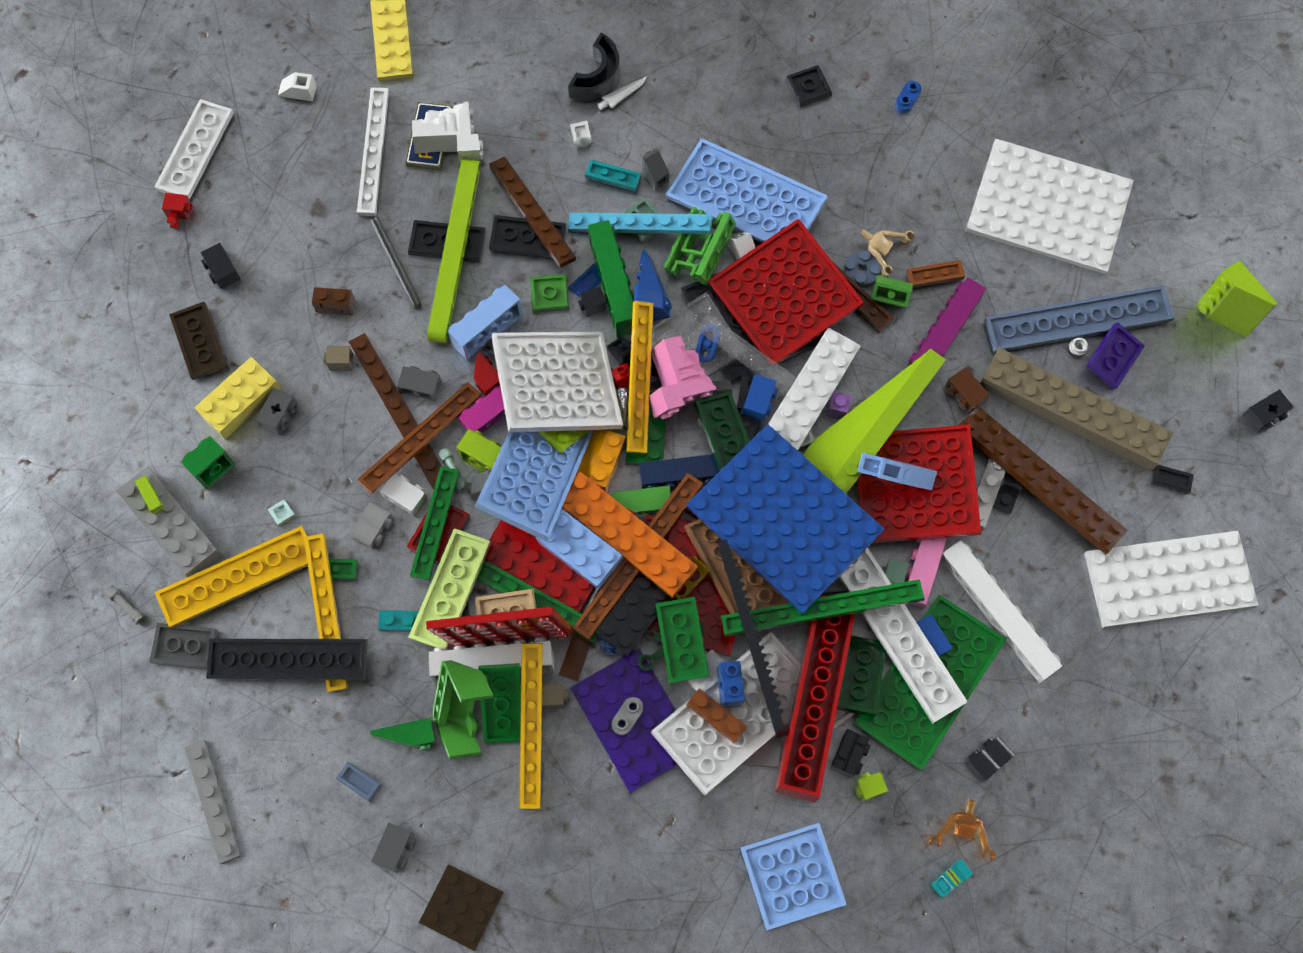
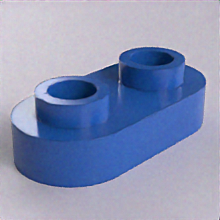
M909 81L903 87L895 104L899 112L908 113L912 110L922 90L918 82Z
M713 325L705 326L700 332L696 353H698L699 361L702 363L711 362L716 355L720 332ZM709 334H714L713 338H708ZM708 351L709 355L704 357L703 354Z

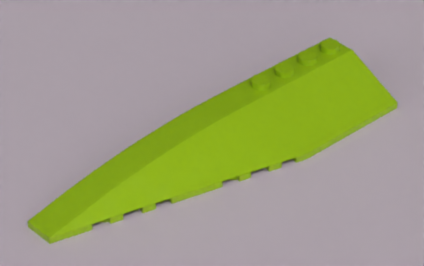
M932 349L928 350L814 439L803 456L847 494L862 474L857 471L862 452L872 455L877 454L946 359Z

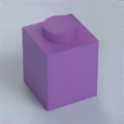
M834 391L830 400L827 417L839 420L848 413L852 396Z

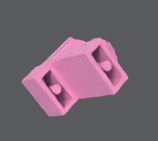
M681 336L664 339L651 350L662 387L649 396V404L654 419L659 417L662 420L671 418L673 414L680 412L679 409L686 406L687 403L693 402L694 404L695 400L711 396L710 393L716 390V386L713 385L708 376H705L704 369L700 367L698 353L695 350H685V344Z

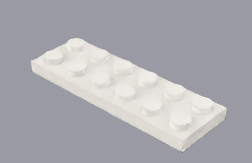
M202 99L199 100L154 186L156 191L187 195L190 200L234 114L232 109Z

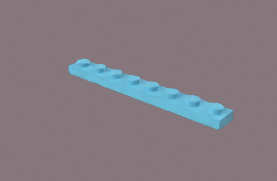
M570 213L568 231L588 232V225L609 220L611 227H615L616 233L711 234L713 217L712 214Z

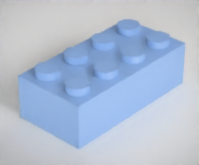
M506 285L497 288L488 299L482 300L477 308L467 312L461 321L454 323L450 327L448 333L452 346L468 361L486 345V342L492 338L493 333H502L523 315L520 299Z
M562 508L548 541L536 538L541 546L599 591L624 559L622 554Z

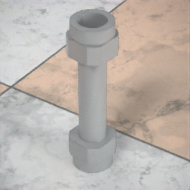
M113 585L105 590L104 594L111 601H115L129 615V619L139 625L145 620V616L138 609L135 610Z

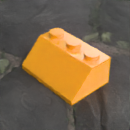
M609 430L594 431L576 475L582 472L607 493L625 449L626 436Z

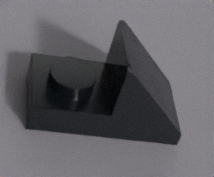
M1006 472L993 508L1011 514L1018 494L1022 490V484Z

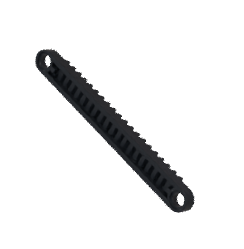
M724 539L718 541L717 544L777 738L786 736L781 718L784 710L778 708L782 703L776 700L779 694L774 692L777 688L776 685L771 684L774 678L769 677V674L772 671L771 669H766L769 665L768 661H764L767 654L761 652L764 649V646L759 645L762 638L756 636L759 630L754 629L757 622H752L755 615L749 613L752 606H747L750 599L745 598V595L748 592L742 590L745 586V583L740 582L743 576L737 574L740 571V567L735 566L738 560L733 559L728 541Z

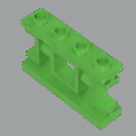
M692 207L688 214L706 213L702 209L698 211L697 207ZM719 213L716 220H712V228L716 229L714 235L713 233L679 234L664 264V269L668 275L678 277L681 269L691 271L690 276L694 281L699 280L701 284L708 285V280L711 278L736 225L731 213ZM696 239L706 240L701 251L691 249ZM683 255L688 257L687 262L681 261ZM696 259L701 260L699 265L694 264Z

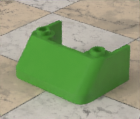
M453 660L441 662L433 705V720L449 759L481 754V749L475 738L479 725L477 719H474L472 714L474 703L476 700L493 698L487 676L482 671Z

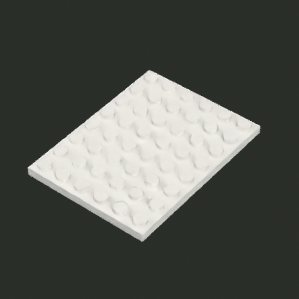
M995 138L966 232L1106 275L1134 180Z

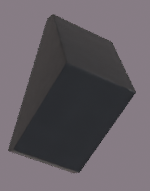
M621 336L606 346L619 364L624 365L631 354V341Z

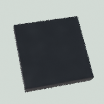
M819 65L786 76V80L799 107L832 96V91Z

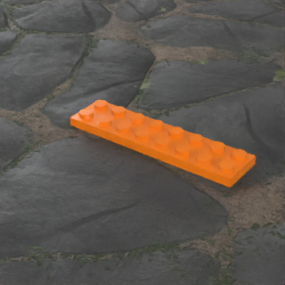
M579 472L574 477L562 508L622 554L626 561L673 598L699 569L698 566L582 472Z

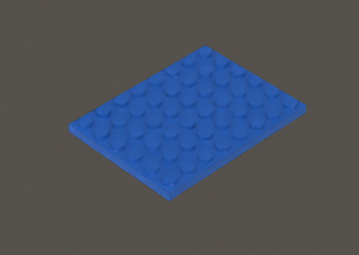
M769 424L686 504V507L721 540L727 539L729 547L802 615L884 531V528Z

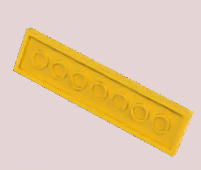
M299 526L154 592L168 626L172 629L307 567L308 562L304 537H307L303 526Z

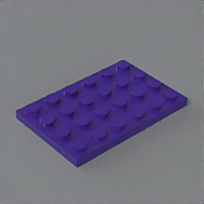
M640 648L631 652L628 657H622L570 687L630 794L678 766L675 760L651 734V731L673 714L676 709L653 670L645 672L639 668L638 661L643 655ZM647 660L643 661V666L648 667L649 663ZM630 697H636L643 703V712L627 735H617L612 729V721L625 700ZM631 704L629 708L630 710H636L637 706ZM624 721L618 723V726L621 728L626 725Z

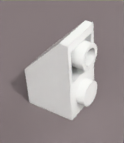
M297 72L289 75L282 80L278 96L313 101L317 88L313 75Z

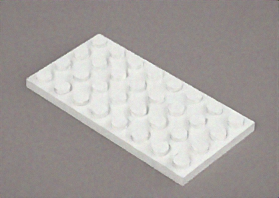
M1238 531L1113 547L1107 555L1101 550H1091L1084 553L1102 628L1259 606Z
M770 632L759 642V645L764 646L761 652L767 654L764 661L769 662L766 669H771L772 671L769 677L774 678L771 684L777 687L774 692L779 694L776 700L782 703L778 708L784 710L781 718L785 727L789 724L801 664ZM750 650L736 660L741 663L745 702L741 707L725 708L748 726L735 744L686 706L688 701L651 731V734L704 795H707L776 735ZM716 677L701 690L721 705L718 677Z

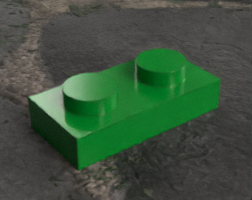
M329 559L332 580L357 579L358 561L356 559Z

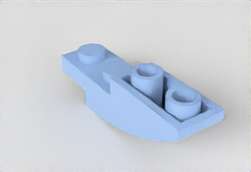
M862 452L857 470L858 472L928 490H932L937 471L864 452Z

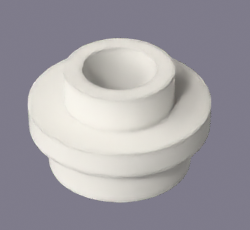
M1075 338L1070 342L1069 350L1076 356H1082L1088 351V343L1083 338Z

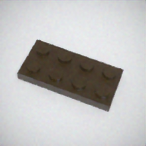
M205 301L169 314L192 380L228 367Z

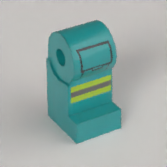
M959 859L935 879L931 885L939 896L943 898L971 877L973 873L964 861Z

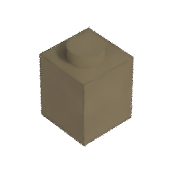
M327 346V353H324V364H327L329 370L352 371L353 352L350 346Z
M563 684L542 686V709L565 708L564 702H568L567 689L564 690Z

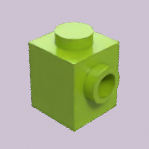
M870 772L864 773L855 782V793L863 802L888 792L881 772L873 775Z

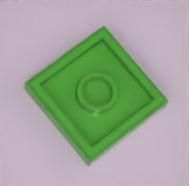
M566 274L530 277L533 313L569 310Z

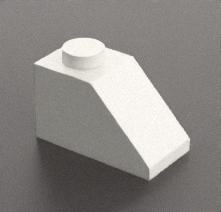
M737 231L731 234L726 244L737 260L756 248L752 236L748 232Z

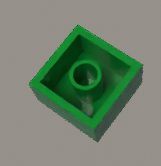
M211 436L200 441L198 446L192 452H188L183 457V460L180 461L205 489L211 486L235 464L225 450Z

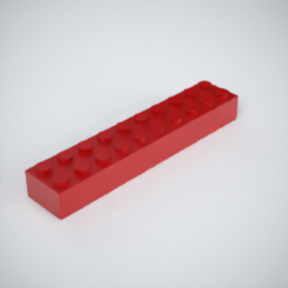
M855 613L810 621L775 793L813 803L820 798Z

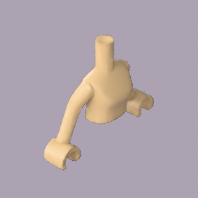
M865 229L862 230L860 236L869 241L868 251L878 260L883 268L880 271V276L888 278V273L893 271V268L886 265L883 259L894 244V242L886 237L900 238L904 244H909L911 242L910 239L914 237L913 231L908 230L905 233L879 231L872 235Z

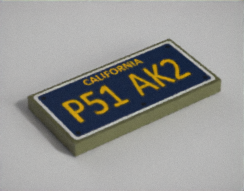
M418 102L414 120H424L425 114L429 110L443 111L447 108L453 109V106ZM411 133L405 164L408 167L441 170L445 152L415 154L413 134Z

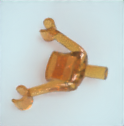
M967 799L965 812L953 813L942 830L937 835H930L928 838V843L931 845L932 839L937 837V847L941 846V839L955 823L953 835L974 840L975 831L978 827V834L983 847L981 857L984 859L985 853L990 851V860L992 861L995 858V852L989 848L983 822L973 814L974 800Z

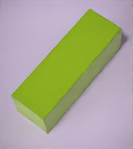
M146 475L134 481L153 514L165 509Z

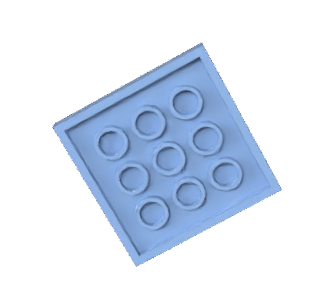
M819 823L740 848L766 931L847 905Z

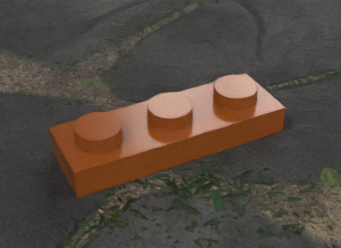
M961 260L910 268L906 271L909 283L913 284L912 288L958 281L965 278Z
M700 688L686 704L688 708L734 744L748 727Z

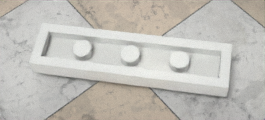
M991 458L988 459L977 489L980 524L983 530L986 527L1005 474V470Z

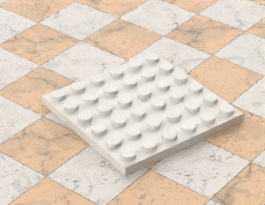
M602 332L492 334L508 432L622 429L623 422Z

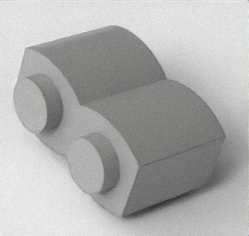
M370 502L350 536L371 549L379 546L383 539L382 533L392 525L391 513Z

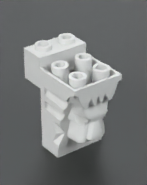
M469 101L453 106L454 109L447 108L443 111L429 110L426 112L424 120H412L415 154L439 151L458 152L459 168L462 159L483 160V141H479L478 134L474 133L473 108H469Z

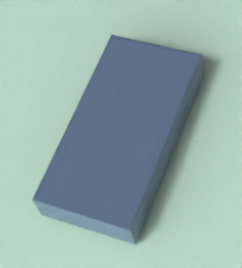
M349 762L346 763L336 778L369 802L382 785Z

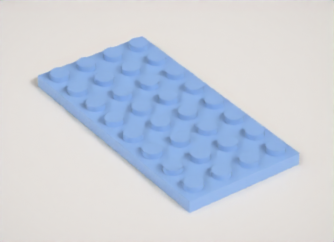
M703 138L700 139L666 193V198L689 209L697 207L698 211L702 209L706 214H712L713 220H716L719 213H731L736 222L734 230L748 232L753 239L761 243L798 218L809 231L827 201V195Z
M594 430L588 432L562 454L538 432H509L474 507L547 542Z

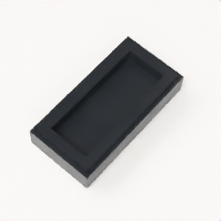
M1157 465L1153 469L1151 484L1189 494L1194 474Z

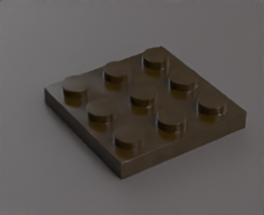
M448 864L418 923L476 951L504 892Z

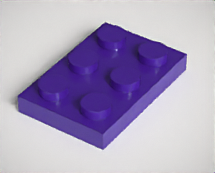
M1119 322L1114 323L1086 366L1109 387L1116 389L1145 345Z

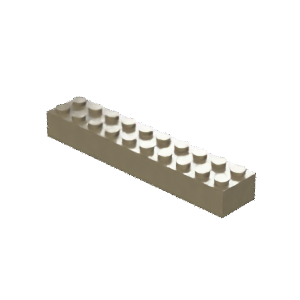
M998 348L980 382L985 390L1149 471H1152L1159 464L1173 434L1172 431L1001 348Z

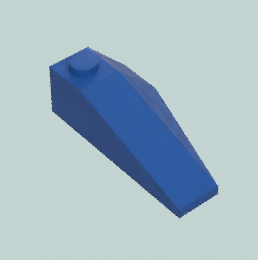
M644 250L641 253L639 263L641 272L637 273L639 283L635 284L634 301L653 303V321L670 318L671 301L667 297L652 258Z

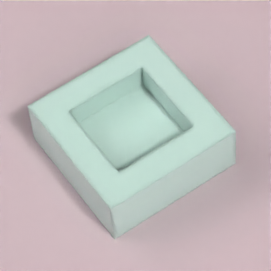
M285 499L268 509L279 527L295 517Z

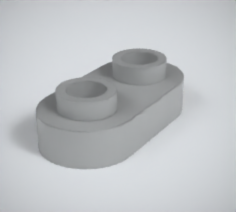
M636 697L628 698L612 721V729L617 735H627L634 727L643 712V703L640 699ZM635 704L637 708L636 710H630L629 706ZM624 721L626 725L621 728L618 726V723Z

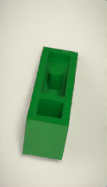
M431 718L370 731L371 736L376 739L420 749V751L430 750L433 748V745H437L434 723Z

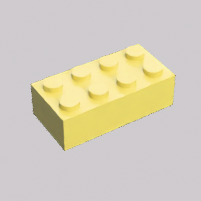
M250 357L194 408L226 440L263 407L273 388L281 390V387L263 367Z

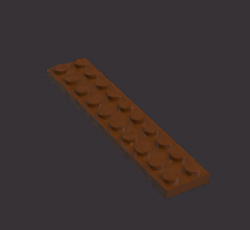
M979 406L959 424H970L972 443L1105 555L1111 551L1128 531Z

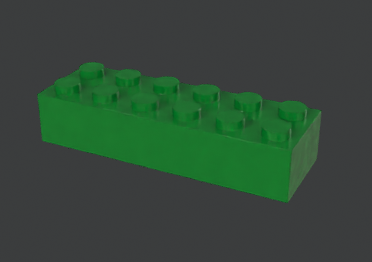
M609 220L588 225L589 243L616 338L631 335L634 292L630 289V278L625 272L626 265L624 258H621L620 244L616 241L615 227H611Z

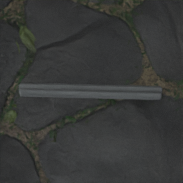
M379 217L371 219V225L412 308L417 309L421 307V301Z

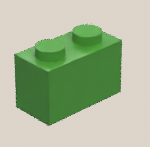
M877 275L871 299L907 308L913 284Z

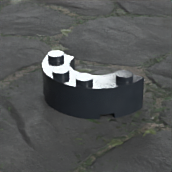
M600 32L593 44V58L599 61L600 66L597 70L588 74L576 72L568 85L569 98L578 101L596 100L607 95L616 86L620 76V57L615 43L607 35Z

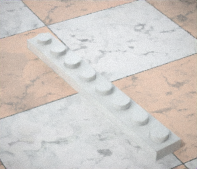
M371 88L357 207L358 216H376L389 101L388 88Z

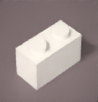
M394 474L380 491L383 498L414 517L428 499L424 488L417 484L415 486L410 484L409 479L401 474L400 476Z

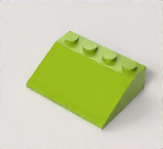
M1239 260L1221 272L1196 305L1200 312L1205 314L1208 319L1247 337L1278 303Z

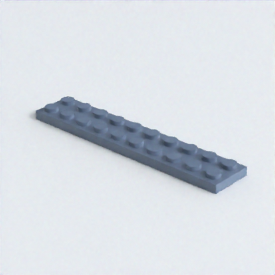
M1162 285L985 317L984 321L993 353H996L998 348L1009 351L1108 333L1113 324L1117 322L1125 329L1171 322L1175 317L1165 287Z

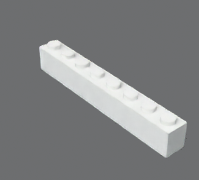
M960 540L942 553L940 560L998 633L1006 638V643L1039 684L1062 667L1060 658L1049 650L1045 639L1036 634L1032 623L1026 621L1022 616L1020 608L1011 603L1007 592L999 588L994 576L986 572L984 564L980 559L974 557L968 544H964Z

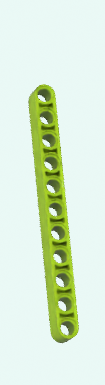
M461 160L428 326V341L447 343L448 330L450 329L480 176L481 161Z

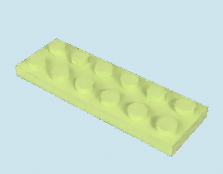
M454 528L409 634L410 639L434 648L448 649V642L433 635V633L426 629V621L461 617L491 545L489 540Z

